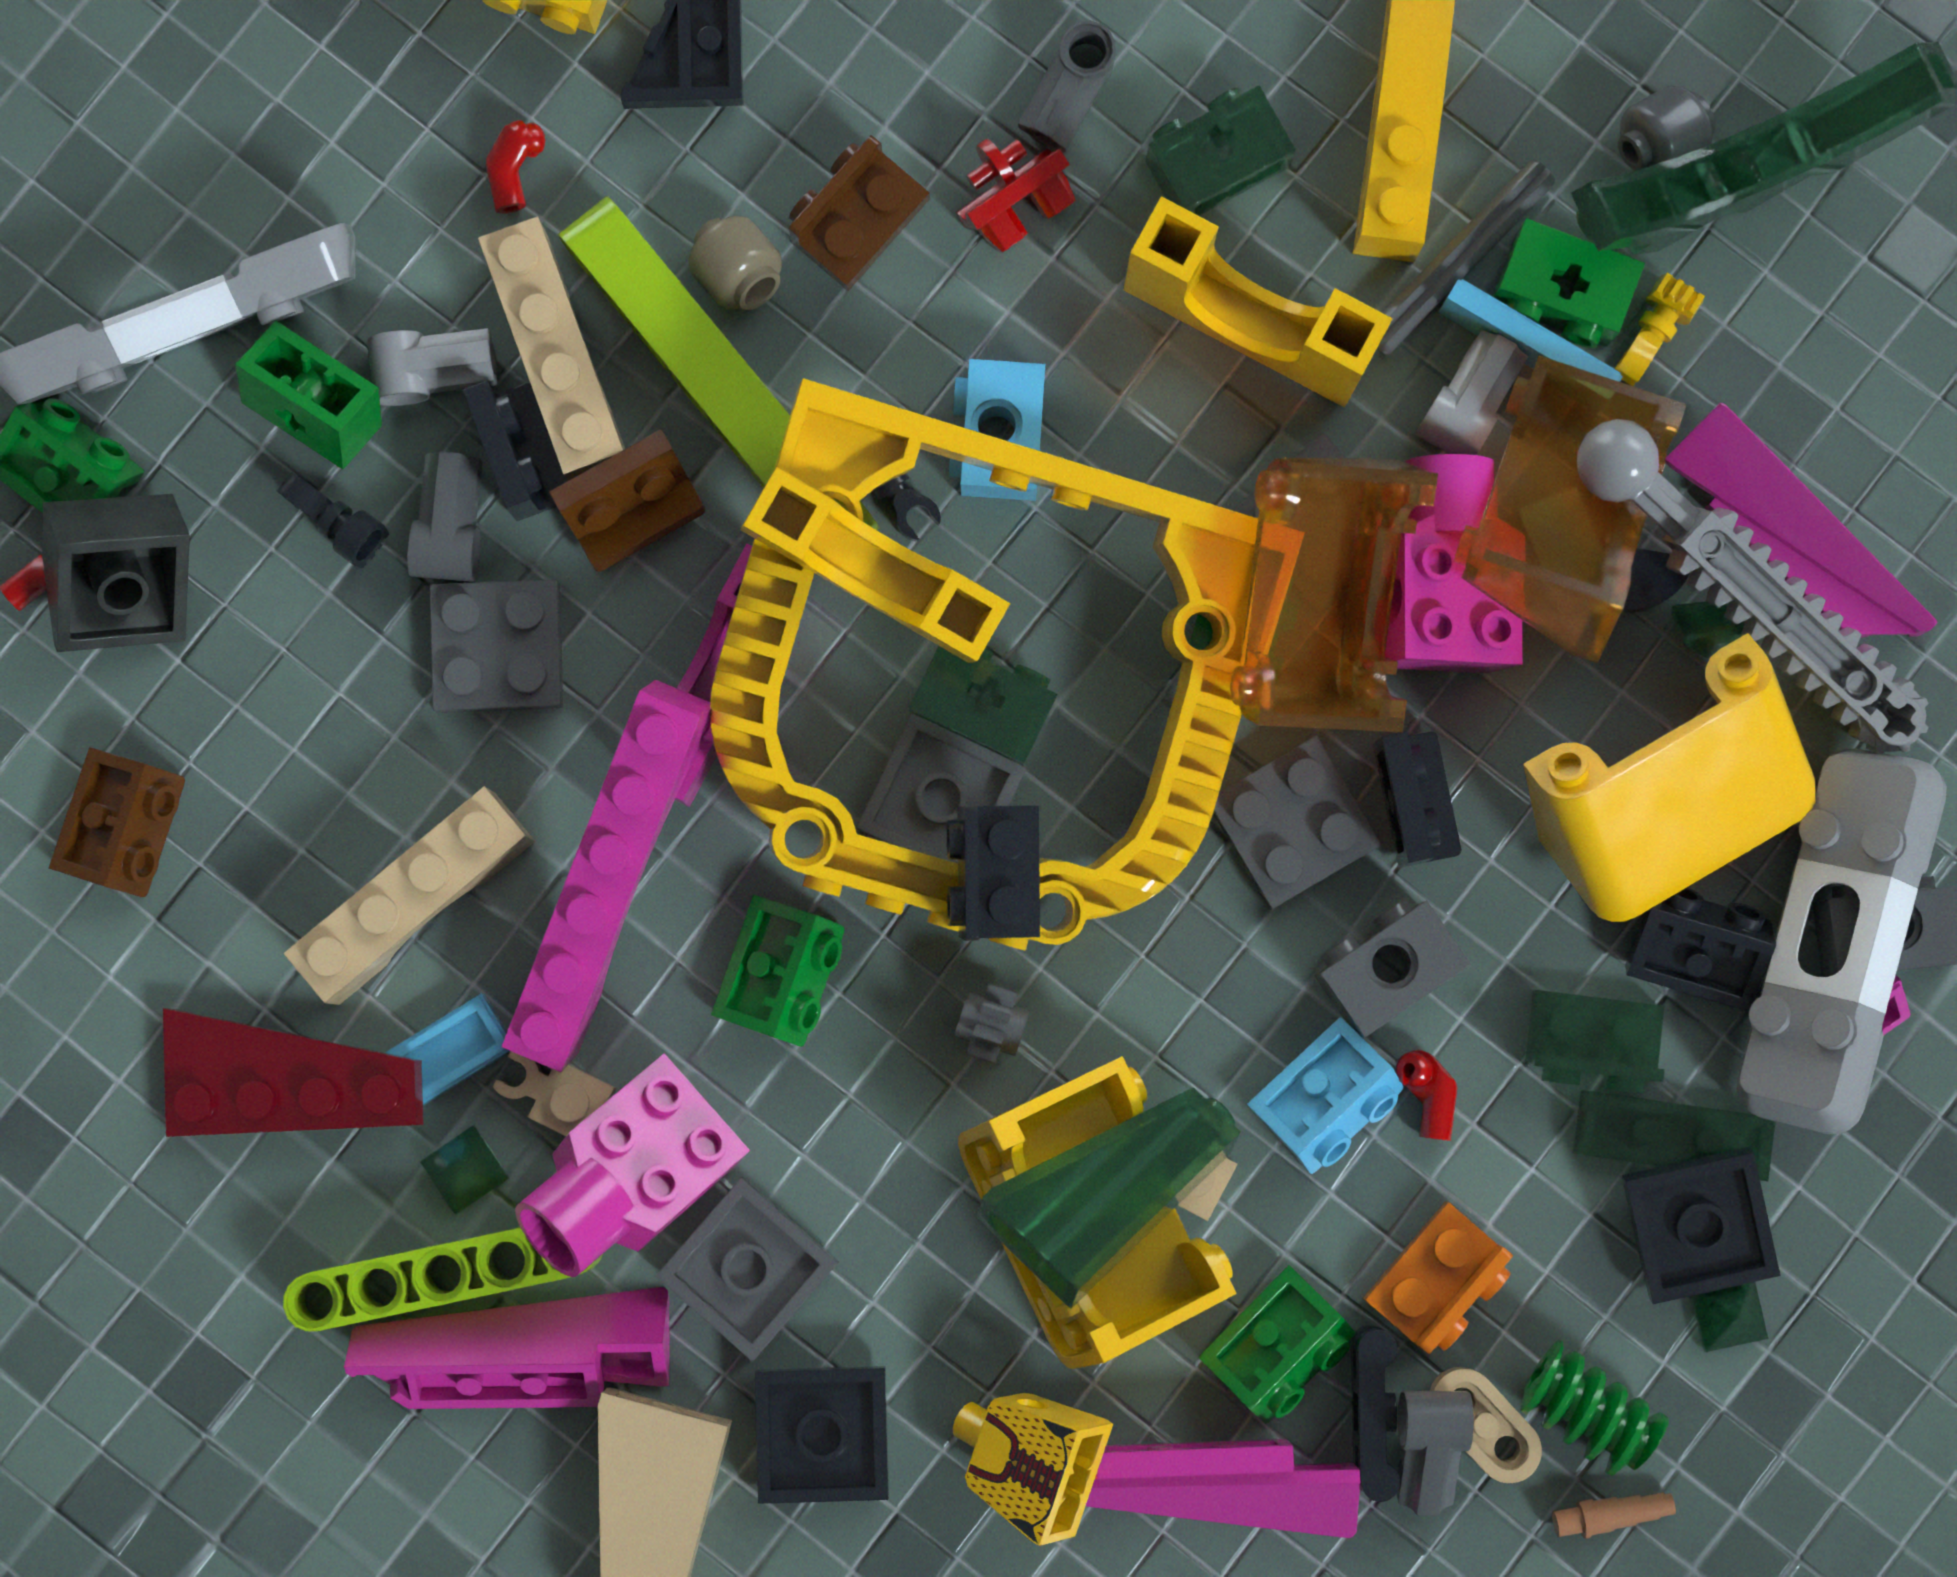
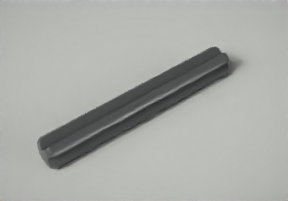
M1530 160L1382 312L1393 319L1377 350L1385 355L1391 354L1451 292L1457 280L1464 279L1551 189L1555 182V177L1549 169L1538 160Z

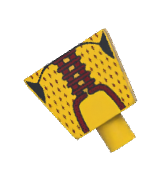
M1020 1393L994 1398L987 1409L974 1402L966 1404L956 1416L953 1424V1434L958 1439L974 1447L965 1474L967 1487L1030 1541L1041 1546L1076 1536L1114 1423L1105 1418L1034 1394Z

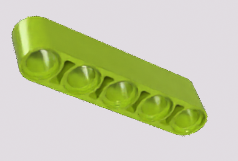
M521 1227L303 1274L296 1277L288 1285L283 1296V1309L287 1319L296 1328L304 1331H322L570 1278V1276L559 1272L551 1266L531 1245ZM502 1242L517 1244L523 1251L525 1265L517 1277L502 1275L494 1264V1253ZM603 1254L580 1274L593 1269L600 1262ZM440 1255L453 1258L460 1267L461 1279L453 1291L440 1289L431 1277L432 1264ZM376 1269L388 1271L397 1283L396 1295L389 1304L376 1302L368 1291V1280ZM313 1282L325 1285L333 1297V1306L325 1318L313 1315L306 1307L305 1293Z

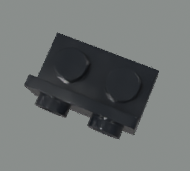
M487 381L463 389L502 499L509 513L516 521H520L557 507L549 492L568 480L562 472L531 383H525L498 394L494 392Z
M1404 731L1381 736L1373 743V749L1398 867L1402 868L1460 855L1462 849L1437 734L1431 731L1408 736V732Z
M957 806L958 820H948L946 827L948 860H958V886H948L947 890L948 925L959 926V938L965 941L979 940V938L1040 937L1039 806Z
M1687 887L1645 912L1625 964L1626 975L1749 1012L1777 945L1772 923L1766 919L1761 911L1742 903H1730L1728 907L1704 900L1701 894Z

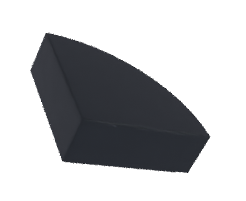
M1635 547L1630 548L1627 552L1618 612H1642L1662 604L1678 592L1690 573L1682 575L1669 570L1666 567L1670 556L1669 553Z

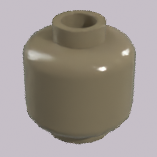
M730 216L724 219L715 218L706 222L695 234L694 245L688 260L689 269L693 277L718 305L724 309L752 310L766 303L775 294L781 282V254L749 218L745 216Z

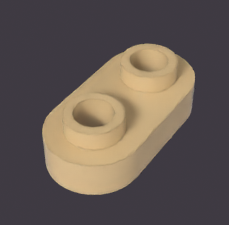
M1454 1367L1438 1375L1432 1383L1430 1391H1454L1458 1388H1467L1471 1393L1474 1416L1473 1440L1471 1449L1465 1451L1487 1475L1499 1482L1517 1483L1530 1477L1537 1469L1542 1456L1541 1441L1533 1427L1481 1373L1467 1367ZM1503 1436L1513 1437L1516 1443L1514 1454L1507 1459H1499L1494 1451L1496 1441Z

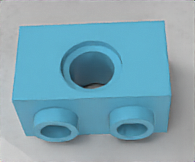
M969 359L968 378L956 377L953 415L965 416L964 428L979 432L980 425L986 419L995 416L1003 417L1013 425L1015 430L1012 437L1007 441L1040 451L1046 364ZM950 458L949 477L961 478V496L1036 501L1037 485L1029 483L1026 492L1006 488L989 481L992 471Z

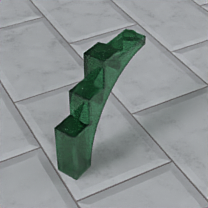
M1939 42L1914 43L1836 87L1732 136L1650 167L1609 178L1591 180L1571 192L1578 208L1576 212L1577 223L1584 236L1595 244L1598 251L1625 247L1630 249L1632 255L1661 251L1720 216L1748 212L1810 176L1836 173L1957 104V78Z

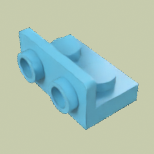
M1339 1017L1247 1105L1297 1157L1301 1165L1310 1174H1313L1321 1166H1331L1341 1159L1351 1145V1138L1369 1121L1371 1123L1378 1122L1389 1114L1396 1105L1398 1094L1403 1090L1404 1086L1399 1081L1392 1066L1342 1017Z

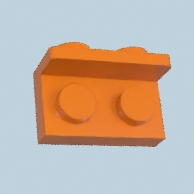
M1445 1201L1362 1299L1422 1351L1430 1354L1437 1346L1445 1351L1460 1337L1468 1326L1469 1321L1463 1315L1480 1296L1485 1302L1488 1301L1507 1281L1511 1272L1505 1268V1265L1513 1257V1254L1505 1247L1494 1242L1451 1203Z

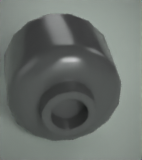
M1666 86L1624 111L1620 121V138L1618 140L1620 155L1630 168L1639 170L1647 177L1658 180L1666 179L1708 154L1712 145V135L1715 131L1713 112L1706 100L1698 93L1688 91L1679 86Z

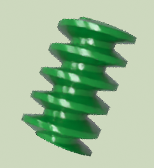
M1556 1341L1544 1354L1524 1387L1525 1394L1519 1411L1527 1415L1538 1405H1544L1546 1410L1541 1426L1546 1430H1549L1560 1420H1565L1567 1427L1562 1442L1569 1446L1582 1435L1587 1436L1589 1440L1583 1457L1591 1461L1604 1450L1608 1451L1610 1457L1605 1473L1611 1477L1625 1466L1633 1470L1640 1468L1660 1444L1668 1427L1669 1417L1661 1412L1648 1417L1650 1411L1649 1403L1640 1397L1631 1399L1626 1403L1628 1397L1626 1386L1617 1381L1605 1387L1607 1380L1606 1372L1597 1366L1583 1373L1585 1357L1573 1351L1561 1358L1564 1349L1563 1341Z

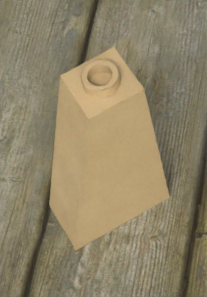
M611 1387L601 1392L598 1403L600 1577H691L733 1420Z

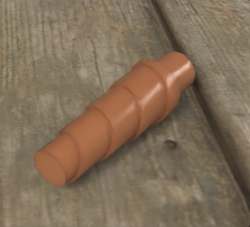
M1661 1492L1645 1496L1639 1494L1617 1498L1616 1496L1594 1501L1593 1499L1577 1501L1576 1507L1553 1511L1552 1520L1557 1537L1581 1533L1583 1538L1586 1539L1592 1535L1613 1532L1615 1529L1636 1526L1638 1523L1675 1515L1676 1507L1671 1493L1665 1494Z

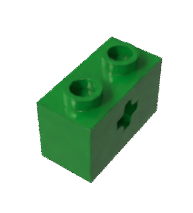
M1526 218L1515 235L1492 297L1536 323L1542 322L1563 330L1561 336L1575 345L1585 348H1597L1598 344L1608 347L1621 330L1645 263ZM1560 279H1566L1571 282L1569 292L1572 296L1569 299L1559 296L1560 285L1558 282Z
M276 320L235 364L241 403L342 470L382 426L379 387Z

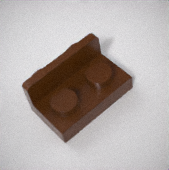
M872 135L860 147L855 143L850 144L833 163L830 170L834 175L819 193L814 189L809 190L796 203L789 215V219L793 221L789 226L792 244L847 291L852 288L930 200V192L882 152V143Z
M662 429L549 492L562 516L578 539L591 565L597 572L607 569L700 517L706 510Z
M89 747L49 869L139 897L147 896L153 877L158 869L159 859L173 817L179 806L185 778L148 764Z

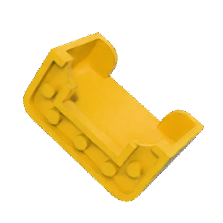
M1749 633L1718 650L1710 657L1706 665V686L1718 703L1717 705L1608 768L1598 754L1590 747L1579 743L1556 745L1523 764L1539 841L1588 907L1599 918L1611 922H1624L1641 915L1801 821L1812 810L1816 802L1814 775L1773 667L1767 655Z
M1123 1056L972 1127L958 1136V1146L964 1165L1045 1336L1059 1360L1070 1369L1105 1363L1237 1294L1230 1281L1233 1272L1225 1252L1217 1244L1209 1245L1202 1238L1189 1239L1134 1122L1140 1120L1143 1116V1103L1147 1101V1091L1140 1075L1132 1067L1127 1066Z

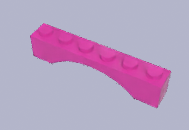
M654 680L639 690L501 1047L559 1072H562L579 1053L601 998L611 958L635 891L669 811L691 768L709 723L710 702L658 680Z

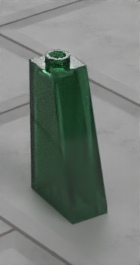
M1192 1087L991 1188L982 1198L977 1219L1061 1301L1072 1309L1231 1154L1241 1131L1235 1127V1120L1232 1114L1222 1103L1211 1097L1204 1098Z

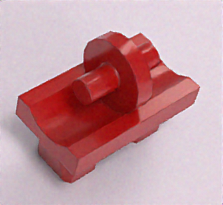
M986 138L976 145V150L982 164L968 173L966 177L976 191L993 179L996 181V184L955 213L965 228L978 230L980 235L996 251L1004 252L1028 234L1011 207L1022 198L1029 195L1043 218L1046 219L1057 215L1076 201L1068 179L1062 171L1070 164L1060 149H1056L1053 152L1045 149L1013 171L1011 166L1028 155L1021 142L1015 140L1000 151L991 140Z

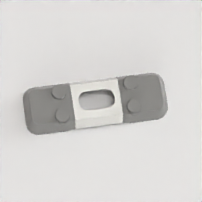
M346 223L321 229L241 260L237 276L229 272L98 322L87 329L82 324L76 323L0 353V387L18 404H27L48 398L74 387H78L80 394L96 393L127 381L128 379L124 372L126 367L258 317L261 325L267 323L272 325L275 320L282 322L302 314L304 309L300 300L355 279L356 237L351 225Z
M1862 749L1841 750L1831 755L1824 762L1815 786L1816 802L1812 810L1804 816L1799 824L1801 842L1775 936L1777 945L1765 973L1759 998L1753 1002L1749 1011L1751 1029L1737 1077L1736 1089L1740 1103L1748 1112L1762 1119L1823 1134H1840L1850 1130L1859 1122L1865 1109L1882 1045V1024L1921 876L1928 870L1946 801L1947 786L1944 778L1931 764L1919 759L1875 753ZM1829 884L1849 886L1858 894L1860 910L1846 962L1838 973L1829 977H1816L1807 974L1800 967L1798 951L1813 897L1817 891Z

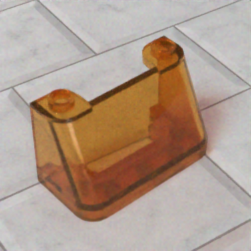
M1539 355L1530 380L1517 376L1505 409V413L1516 416L1479 527L1476 528L1466 524L1453 562L1465 566L1461 578L1571 655L1598 663L1626 601L1631 585V580H1629L1631 572L1629 571L1647 515L1630 499L1622 502L1606 501L1589 492L1578 474L1577 451L1585 435L1599 424L1615 419L1634 421L1645 428L1655 441L1659 453L1658 472L1662 475L1666 464V452L1673 437L1677 435L1687 404Z
M1274 458L1268 465L1267 470H1262L1259 473L1255 484V502L1259 509L1241 659L1240 666H1237L1232 673L1230 683L1231 699L1235 705L1240 707L1241 713L1246 719L1260 726L1403 732L1407 700L1392 697L1389 693L1386 674L1396 675L1398 662L1386 657L1385 649L1401 533H1416L1417 521L1408 518L1410 512L1416 506H1434L1438 473L1399 460L1381 458Z

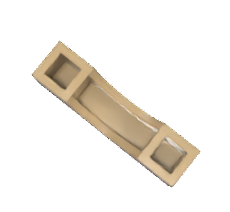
M537 216L481 236L478 240L562 472L569 481L625 450V447L580 331L550 240Z
M484 786L283 954L324 1003L340 1005L386 967L397 950L430 919L468 891L489 881L532 845L535 840L497 794Z

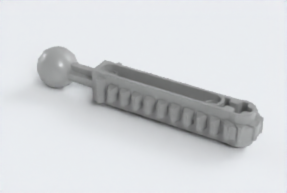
M1615 419L1599 424L1585 435L1577 451V469L1580 479L1589 492L1602 500L1622 502L1630 499L1666 533L1662 540L1672 549L1666 563V567L1669 570L1682 575L1691 572L1686 584L1694 590L1701 591L1711 586L1705 599L1709 604L1720 607L1729 602L1723 617L1735 624L1746 620L1741 634L1749 633L1754 641L1764 637L1760 648L1767 656L1774 658L1782 654L1777 668L1789 675L1800 671L1795 684L1808 692L1817 688L1813 701L1826 709L1835 705L1830 717L1842 725L1851 723L1848 734L1852 738L1864 742L1866 749L1875 753H1884L1885 751H1901L1906 753L1910 751V745L1917 741L1921 733H1926L1928 730V726L1925 724L1927 716L1925 707L1929 703L1925 697L1919 696L1917 691L1913 689L1915 685L1910 680L1902 677L1893 680L1897 667L1883 660L1874 664L1879 650L1868 644L1857 647L1862 635L1858 630L1850 627L1839 630L1844 618L1840 613L1828 610L1821 614L1826 601L1822 596L1811 593L1803 597L1808 585L1804 579L1793 576L1785 580L1790 567L1786 562L1775 559L1767 563L1772 550L1768 545L1757 542L1748 546L1754 532L1750 528L1741 525L1734 528L1739 516L1738 514L1720 507L1712 511L1695 507L1658 472L1659 453L1657 445L1645 428L1634 421ZM1878 700L1890 705L1887 711L1893 718L1888 725L1886 716L1877 708L1870 706L1874 701Z

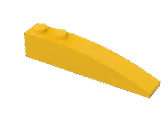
M1387 0L1353 254L1414 263L1425 243L1455 0Z

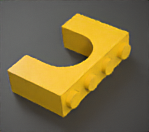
M1161 196L1130 252L1123 291L1345 408L1393 318L1334 288L1325 306L1313 307L1291 301L1259 286L1232 268L1217 253L1214 243L1219 226Z

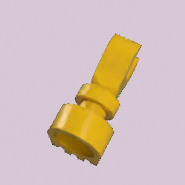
M1668 272L1658 278L1646 297V301L1653 308V311L1647 310L1643 313L1638 321L1641 330L1615 367V370L1619 371L1620 375L1623 376V381L1634 386L1640 380L1662 343L1670 342L1676 334L1677 328L1674 323L1688 325L1702 305L1705 295L1694 291L1695 288L1693 286L1686 285L1680 278L1675 279Z

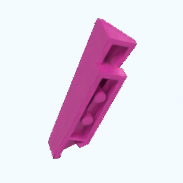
M1719 403L1663 460L1671 469L1714 497L1704 509L1712 511L1720 507L1738 514L1739 516L1734 528L1741 525L1750 528L1754 532L1748 546L1757 542L1768 545L1772 550L1767 563L1775 559L1786 562L1790 567L1785 580L1793 576L1804 579L1808 585L1803 597L1811 593L1822 596L1826 601L1821 614L1831 610L1840 613L1844 617L1839 630L1845 627L1858 630L1862 634L1860 638L1871 635H1909V637H1914L1930 631L1937 624V620L1724 403Z
M657 1287L356 1326L351 1332L344 1369L345 1373L351 1377L356 1375H374L390 1384V1399L408 1409L598 1407L601 1392L604 1391V1381L649 1386H669V1294L666 1288Z
M1288 1439L1106 1445L1086 1507L1351 1538L1357 1531L1360 1469L1353 1462L1294 1464L1293 1445Z

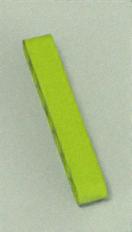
M608 196L604 197L558 234L559 239L764 489L774 471L790 415L619 207ZM859 501L863 511V522L875 530L880 529L870 512Z

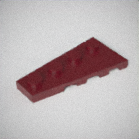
M163 1008L166 1137L424 1125L422 1060L250 1026L249 1024L197 1015L182 1010Z

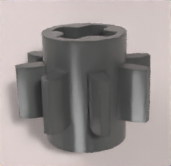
M989 982L985 996L972 991L968 992L954 1037L970 1042L966 1052L967 1056L992 1064L996 1063L999 1051L1016 1056L1030 1010L1014 1005L1018 995L1017 991Z

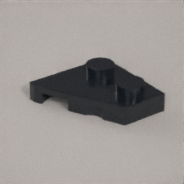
M666 0L664 3L665 11L659 23L653 26L643 46L644 54L630 83L626 82L621 91L623 108L744 106L741 0Z

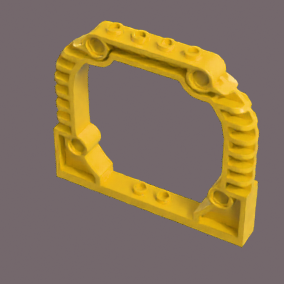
M803 378L798 386L774 470L778 467L825 494L861 521H863V511L859 501L884 483L912 470L915 466L919 449L990 470L992 472L989 481L1006 488L1026 492L1028 484L1032 483L1052 489L1051 500L1068 507L1087 511L1091 501L1159 522L1152 548L1167 571L1178 601V605L1168 612L1163 622L1162 639L1166 650L1173 658L1182 662L1177 689L1145 798L1125 836L1088 866L1083 867L1057 859L1039 858L1040 899L1050 893H1057L1062 897L1066 906L1062 922L1052 928H1042L1040 926V937L989 938L988 940L1026 951L1029 939L1044 944L1060 945L1075 938L1081 932L1086 920L1121 913L1158 894L1188 865L1207 832L1251 681H1257L1300 531ZM754 538L711 689L710 724L713 743L719 763L729 784L750 812L770 828L769 844L772 853L779 862L796 872L806 874L802 886L840 897L843 885L868 892L865 901L866 905L900 915L903 913L905 903L930 910L927 919L928 923L959 932V926H949L947 919L948 886H958V863L857 834L851 814L838 798L818 788L794 782L791 777L777 735L780 689L814 573ZM1194 614L1204 616L1212 626V639L1203 650H1197L1187 642L1184 634L1185 624ZM809 820L819 830L820 843L812 854L804 857L794 856L787 850L785 834L794 822Z

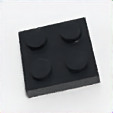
M1749 1146L1622 1175L1647 1292L1653 1305L1781 1276L1754 1152Z
M885 1366L764 1369L755 1371L758 1504L889 1499Z

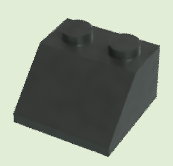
M173 494L43 502L42 559L56 652L185 641L190 533Z

